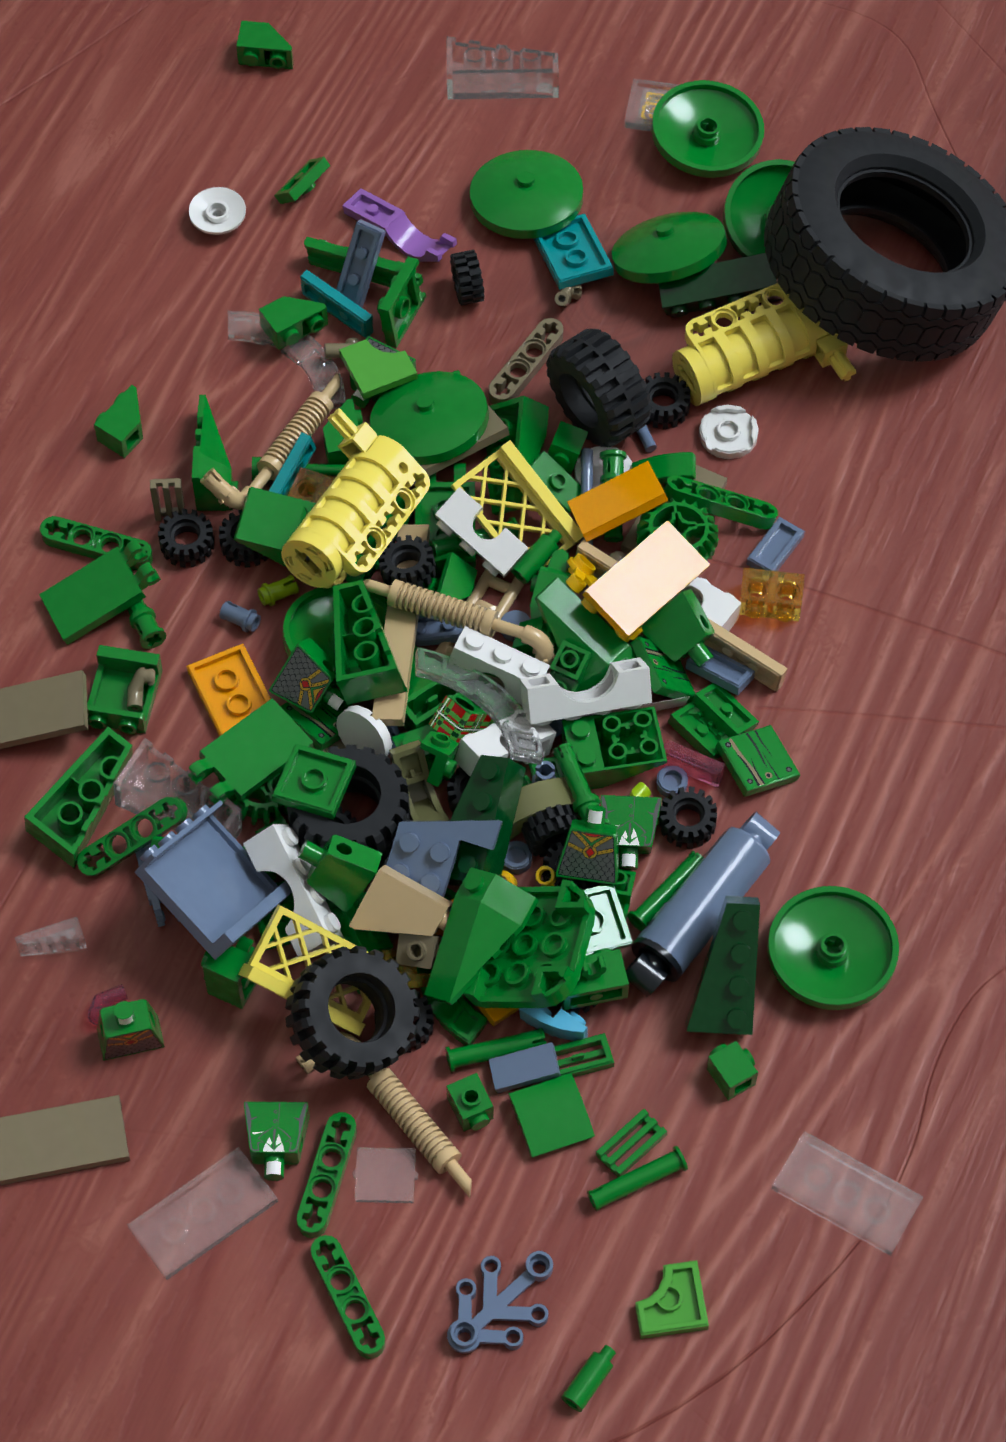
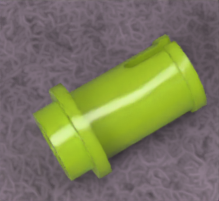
M289 575L271 584L263 583L262 587L257 589L262 604L264 606L268 604L273 606L275 601L299 593L297 583H292L295 580L294 577Z

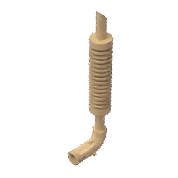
M335 374L322 392L314 391L310 394L257 463L260 473L250 486H245L240 492L236 487L226 482L214 468L210 469L203 476L204 478H201L200 482L219 499L218 502L220 504H225L232 509L241 510L250 487L262 489L268 480L274 481L301 432L312 437L333 409L331 398L340 387L339 375Z
M371 579L363 581L368 592L387 597V605L390 607L399 608L406 612L410 611L419 616L422 614V617H428L435 621L439 620L441 623L445 622L448 625L451 623V626L457 625V628L464 629L466 626L488 637H491L493 632L496 631L519 638L522 643L533 647L532 653L535 654L536 659L550 666L556 656L554 655L552 642L543 631L530 625L522 627L498 619L497 610L487 609L478 604L475 606V603L469 604L468 601L458 600L443 593L440 595L439 592L434 593L433 590L423 589L414 584L411 586L410 583L397 579L393 581L392 585Z
M340 1032L352 1041L361 1042L351 1034ZM300 1055L295 1057L301 1068L304 1067V1071L307 1074L311 1073L315 1062L312 1059L305 1062ZM384 1068L368 1076L370 1078L367 1083L368 1090L375 1095V1098L379 1100L383 1108L387 1110L388 1114L391 1115L413 1144L420 1149L419 1151L424 1154V1157L428 1159V1162L432 1164L437 1173L443 1174L448 1171L470 1198L472 1179L457 1163L462 1154L453 1146V1143L449 1141L427 1112H424L425 1110L420 1107V1104L416 1102V1099L412 1097L411 1093L408 1092L390 1068Z

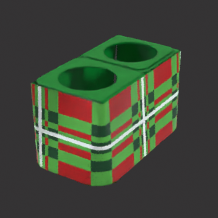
M446 695L430 720L429 725L437 732L445 733L452 740L459 743L465 735L473 734L493 724L498 714L477 696Z

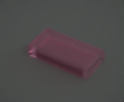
M667 739L664 744L667 763L663 765L678 766L687 775L714 787H719L723 779L724 763Z

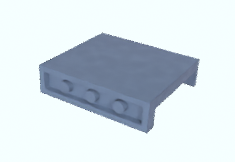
M221 800L211 808L205 804L192 816L194 821L187 818L175 829L177 834L173 831L169 832L158 843L159 849L155 844L140 857L143 863L135 871L137 876L215 960L292 893L287 881L278 886L266 872H257L247 851L214 817L213 814L223 805Z

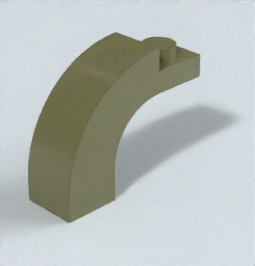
M416 740L390 749L392 763L397 764L400 768L402 777L406 779L408 785L410 821H450L441 807L433 785L426 782L429 770L424 750L420 748L421 742Z
M564 777L538 781L521 788L510 840L522 832L523 823L528 822L527 819L530 816L535 817L536 812H544L550 806L553 809L559 804L562 807L565 804H568L570 807L573 806L574 798Z

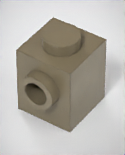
M399 933L396 962L399 965L432 969L442 936Z

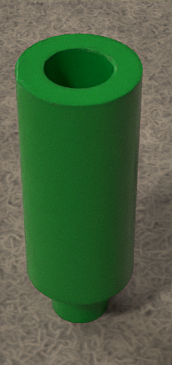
M555 529L549 535L542 534L510 569L511 573L520 582L527 584L533 578V575L537 574L541 566H544L551 558L553 552L559 549L557 543L561 540L562 535Z
M604 1345L599 1353L592 1352L562 1394V1400L572 1409L582 1412L612 1370L613 1364L610 1361L616 1352L608 1345Z

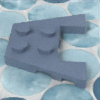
M503 821L399 822L386 865L444 897L461 840L494 850Z

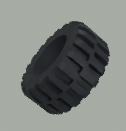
M585 329L550 352L546 363L548 367L546 370L547 377L550 378L549 384L556 395L555 398L558 404L563 408L566 417L572 421V425L588 431L586 439L591 440L593 444L600 447H612L648 423L652 411V405L649 403L651 398L646 390L647 385L639 374L640 371L637 365H634L628 352L621 348V344L616 339L613 340L608 333L602 332L599 329Z
M346 745V748L338 749V746L329 747L328 753L356 761V768L346 792H357L367 795L378 806L364 820L350 824L333 822L323 816L287 806L289 826L298 836L300 849L306 840L323 848L332 835H339L381 852L382 858L387 860L399 822L410 821L408 785L406 779L402 777V771L397 764H390L388 756L383 753L377 756L374 749L364 746L363 750L357 749L356 745Z
M355 946L350 950L347 947L336 949L307 966L300 973L301 977L296 979L290 988L293 995L287 998L285 1007L287 1010H291V1014L285 1017L286 1027H292L294 1035L290 1036V1040L293 1046L296 1044L300 1045L303 1051L299 1055L305 1062L312 1059L315 1062L313 1068L320 1073L330 1070V1077L341 1079L347 1076L349 1080L360 1079L366 1075L370 1076L398 1061V1057L405 1054L411 1046L409 1040L416 1036L418 1027L413 1022L420 1018V1008L414 1007L413 1001L418 999L416 990H410L407 982L411 979L407 973L400 974L396 969L399 964L392 958L385 961L382 959L384 954L374 949L367 953V949L361 946ZM339 984L354 986L361 990L371 1001L376 1014V1027L372 1038L367 1042L352 1041L343 1036L333 1025L329 1015L328 1002L330 993L335 986Z

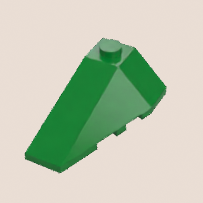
M199 395L198 429L195 430L196 446L193 448L192 483L197 511H233L232 508L225 504H220L218 502L219 499L200 482L201 478H204L203 476L210 469L214 468L226 482L239 490V482L233 481L232 469L206 395Z
M526 396L490 405L491 409L508 427L510 435L487 446V456L484 460L511 440L529 465H531L539 455L547 435L549 406ZM495 460L488 466L490 476L494 479L503 480L504 469ZM488 483L490 499L501 501L502 485ZM507 486L505 501L520 503L523 497L520 489ZM491 505L492 514L499 515L500 506ZM505 507L504 513L516 511L518 509Z
M555 578L535 597L548 632L553 634L558 649L562 641L565 640L592 653L577 692L596 686L606 675L611 662L637 658L632 647L623 641L596 613L589 612L582 605V600L559 578Z
M471 867L455 895L424 995L429 999L453 1005L479 977V970L491 957L495 960L502 953L499 948L513 934L516 937L524 929L539 902L537 898L497 874Z

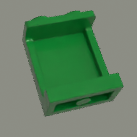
M99 645L96 655L98 668L87 703L88 725L96 729H104L105 727L119 729L127 734H134L136 732L146 734L163 671L160 654ZM141 667H145V669L152 668L155 670V683L153 685L144 684L142 711H128V686L136 670Z

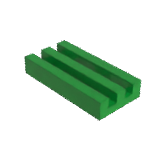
M605 1033L554 1046L556 1056L598 1045L602 1046V1049L579 1053L558 1060L559 1069L605 1057L561 1069V1076L572 1073L574 1078L614 1067V1059Z
M645 1109L641 1110L596 1151V1156L617 1177L624 1175L667 1136V1130L664 1127L661 1128L658 1125V1121L655 1118H651ZM643 1122L645 1123V1125L637 1133H635L626 1143H624L616 1152H614L610 1157L607 1156V1154H609L617 1145H619L638 1126H640ZM652 1130L655 1134L618 1167L615 1163Z

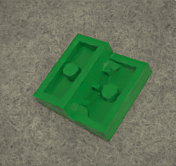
M712 683L695 693L692 702L672 713L668 723L709 763H712L721 757L715 747L719 740L752 731L759 721L727 690Z
M572 1073L508 1094L530 1157L595 1137L588 1113Z

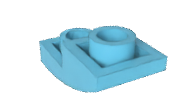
M547 1007L519 1008L520 1019L536 1029L543 1028L544 1033L571 1041L588 1037V1028L585 1026L586 1021L573 1011L567 1013L561 1008L552 1018V1012Z

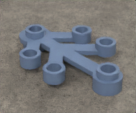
M543 1251L531 1253L526 1260V1270L498 1296L497 1277L501 1273V1262L495 1256L485 1257L481 1262V1273L484 1276L483 1310L473 1319L472 1300L476 1296V1284L468 1278L458 1281L456 1285V1295L459 1299L458 1320L450 1325L447 1332V1340L450 1347L459 1353L473 1352L479 1344H504L509 1350L519 1349L523 1345L524 1335L518 1327L512 1326L505 1331L484 1328L491 1321H527L534 1327H542L547 1323L548 1309L542 1304H534L531 1307L509 1305L535 1281L542 1282L551 1276L553 1272L551 1256ZM488 1263H494L497 1269L494 1272H488L485 1266ZM541 1264L546 1270L543 1273H536L533 1267ZM462 1286H470L472 1292L468 1295L462 1294L460 1292ZM535 1311H541L545 1316L541 1320H535L532 1314ZM467 1332L471 1338L466 1342H462L458 1339L460 1333ZM517 1334L520 1339L516 1343H510L507 1340V1336Z

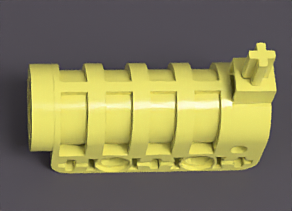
M778 283L690 320L686 325L684 338L688 346L675 351L672 356L674 372L679 376V382L684 379L686 387L690 388V402L695 406L713 400L723 392L736 390L746 382L766 377L769 372L776 369L782 370L791 366L795 361L802 358L807 359L815 356L822 368L831 365L840 379L845 381L850 380L851 376L856 374V369L846 356L848 344L837 339V333L832 336L819 327L820 322L815 324L802 313L804 308L799 310L788 298L790 294L786 295ZM771 296H778L783 302L773 305L767 299ZM719 318H727L732 324L728 327H721L716 321Z
M340 408L336 409L327 419L344 438L338 447L349 460L284 544L281 551L284 564L296 578L310 586L326 589L341 584L347 577V574L355 577L368 572L430 487V479L426 471L401 444L389 437L377 436V433L367 422L356 426ZM415 480H416V483H415V487H416V488H414V489H412V490L408 489L409 487H411V486L414 484V482H415ZM398 495L405 502L404 509L400 508L397 504L396 497ZM392 514L393 516L390 517L386 522L387 527L383 529L379 528L380 526H383V524L385 523V516ZM370 535L376 540V548H372L368 544L367 539ZM362 553L363 556L357 561L356 556Z

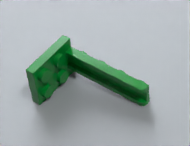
M306 237L304 246L307 249L309 264L341 273L349 247L332 244L323 239L318 240ZM378 256L371 279L373 283L390 287L385 297L380 299L377 312L380 314L386 345L395 348L400 344L426 298V293L421 292L419 287L423 283L422 274L416 273L419 259L409 256L405 263Z

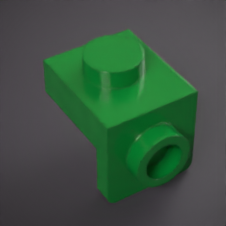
M430 731L420 744L421 749L435 755L426 782L436 787L445 778L450 779L458 764L454 757L460 743L452 740L445 733Z

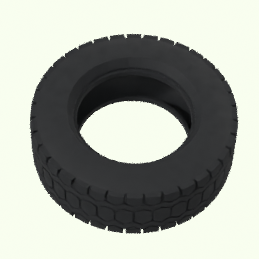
M855 127V129H840L819 137L804 149L794 162L769 211L764 230V247H766L765 253L775 279H778L777 282L786 295L790 294L788 298L799 310L804 308L802 313L815 324L820 322V328L832 336L837 333V339L851 346L856 343V348L871 354L876 351L877 356L894 359L896 356L897 360L911 362L914 360L916 362L932 361L933 359L936 361L963 352L983 335L1006 300V203L998 193H994L995 189L985 178L980 180L981 175L971 166L964 167V161L952 153L949 156L946 155L947 150L933 143L931 146H928L929 141L916 136H912L910 139L909 134L895 130L891 133L890 129ZM842 215L866 216L903 230L921 243L934 256L943 272L919 271L883 257L858 238L847 225Z

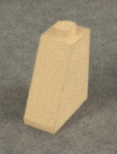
M384 865L374 877L349 927L357 930L433 936L439 929L445 930L450 914L449 910L453 902Z

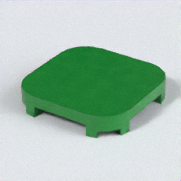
M562 879L561 886L519 887L536 897L539 902L524 929L516 937L513 934L499 948L502 953L495 960L491 957L479 970V977L463 993L473 1005L483 1008H546L566 1000L575 990L580 979L592 934L596 909L588 895L573 881Z

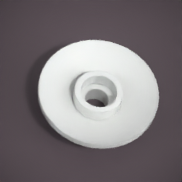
M213 187L201 191L192 199L189 206V217L192 224L200 231L213 235L225 234L235 230L244 221L246 215V206L243 198L237 192L224 187Z

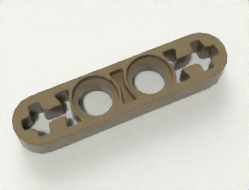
M554 318L542 320L489 385V400L491 404L517 398L546 363L550 352L563 341V325L559 320ZM545 332L550 333L546 338V343L544 342ZM537 348L542 351V354L538 357H531L526 352L529 349ZM515 368H521L526 371V374L522 377H514L510 372ZM506 382H507V383L509 384V385L507 386V394H506V393H502V394H500V395H497V392H500V393L503 392V390L506 388Z

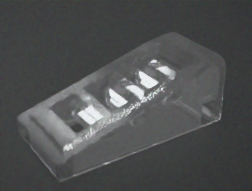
M77 917L15 937L20 956L87 951L85 938Z

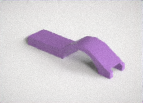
M362 188L342 205L344 214L357 221L362 219L386 230L385 236L401 253L407 257L419 259V262H439L447 250L457 245L456 238L446 233L439 240L431 239L414 227L403 210Z

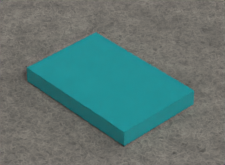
M585 214L577 215L569 225L558 232L544 237L533 238L559 290L614 275V268Z

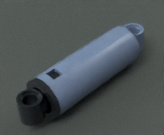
M756 811L740 829L730 827L719 837L668 902L664 903L648 926L632 943L631 948L636 958L626 969L628 981L648 997L663 980L669 982L678 981L714 934L725 896L743 897L770 864V856L767 849L777 839L780 831Z

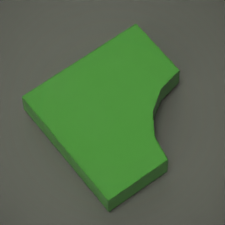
M367 339L339 349L340 357L363 400L418 379L417 371L406 351L396 353L382 352L373 347Z
M697 1260L663 1265V1279L658 1290L647 1299L635 1302L640 1339L709 1329Z

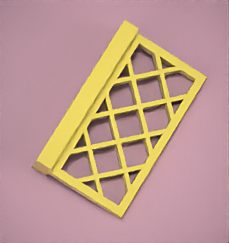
M511 440L451 485V488L456 491L459 487L462 488L461 486L469 480L481 482L480 497H471L482 507L484 504L500 506L499 521L487 520L483 515V510L476 517V520L491 539L497 537L502 532V527L519 530L518 539L521 542L523 540V531L540 533L541 536L542 534H550L555 529L562 535L560 542L563 546L559 549L567 551L584 537L580 528ZM495 460L504 469L503 480L487 478L488 466ZM483 470L482 477L475 476ZM486 483L502 485L501 501L484 498ZM507 486L520 489L523 493L522 504L505 501ZM505 507L521 509L520 524L503 522ZM526 510L538 512L541 516L540 528L524 525ZM545 524H547L550 529H546ZM493 526L498 527L497 532H496V530L493 528ZM550 559L546 562L544 567H546L549 564Z
M277 905L248 964H243L238 975L287 1000L288 997L293 995L290 988L294 982L291 978L289 965L304 960L307 967L311 965L310 958L323 953H332V950L340 947H347L350 950L357 945L287 908ZM284 915L292 919L296 933L280 938L277 925ZM300 924L303 925V926H305V927H307V928H309V929H306V930H303V931H302V930H301V927H300ZM317 932L321 936L324 948L308 953L303 936ZM273 935L274 941L269 942ZM298 938L302 955L286 960L282 943ZM328 939L336 943L333 945H329ZM276 946L281 963L270 967L260 963L259 961L265 949ZM283 968L284 975L275 970ZM341 984L335 986L337 992L331 993L329 997L328 1009L331 1021L336 1026L360 1036L365 1026L362 1022L372 1003L360 990L363 1001L358 1011L354 1012L348 1009L344 995L359 989L354 986L342 989ZM338 997L340 1004L331 999Z

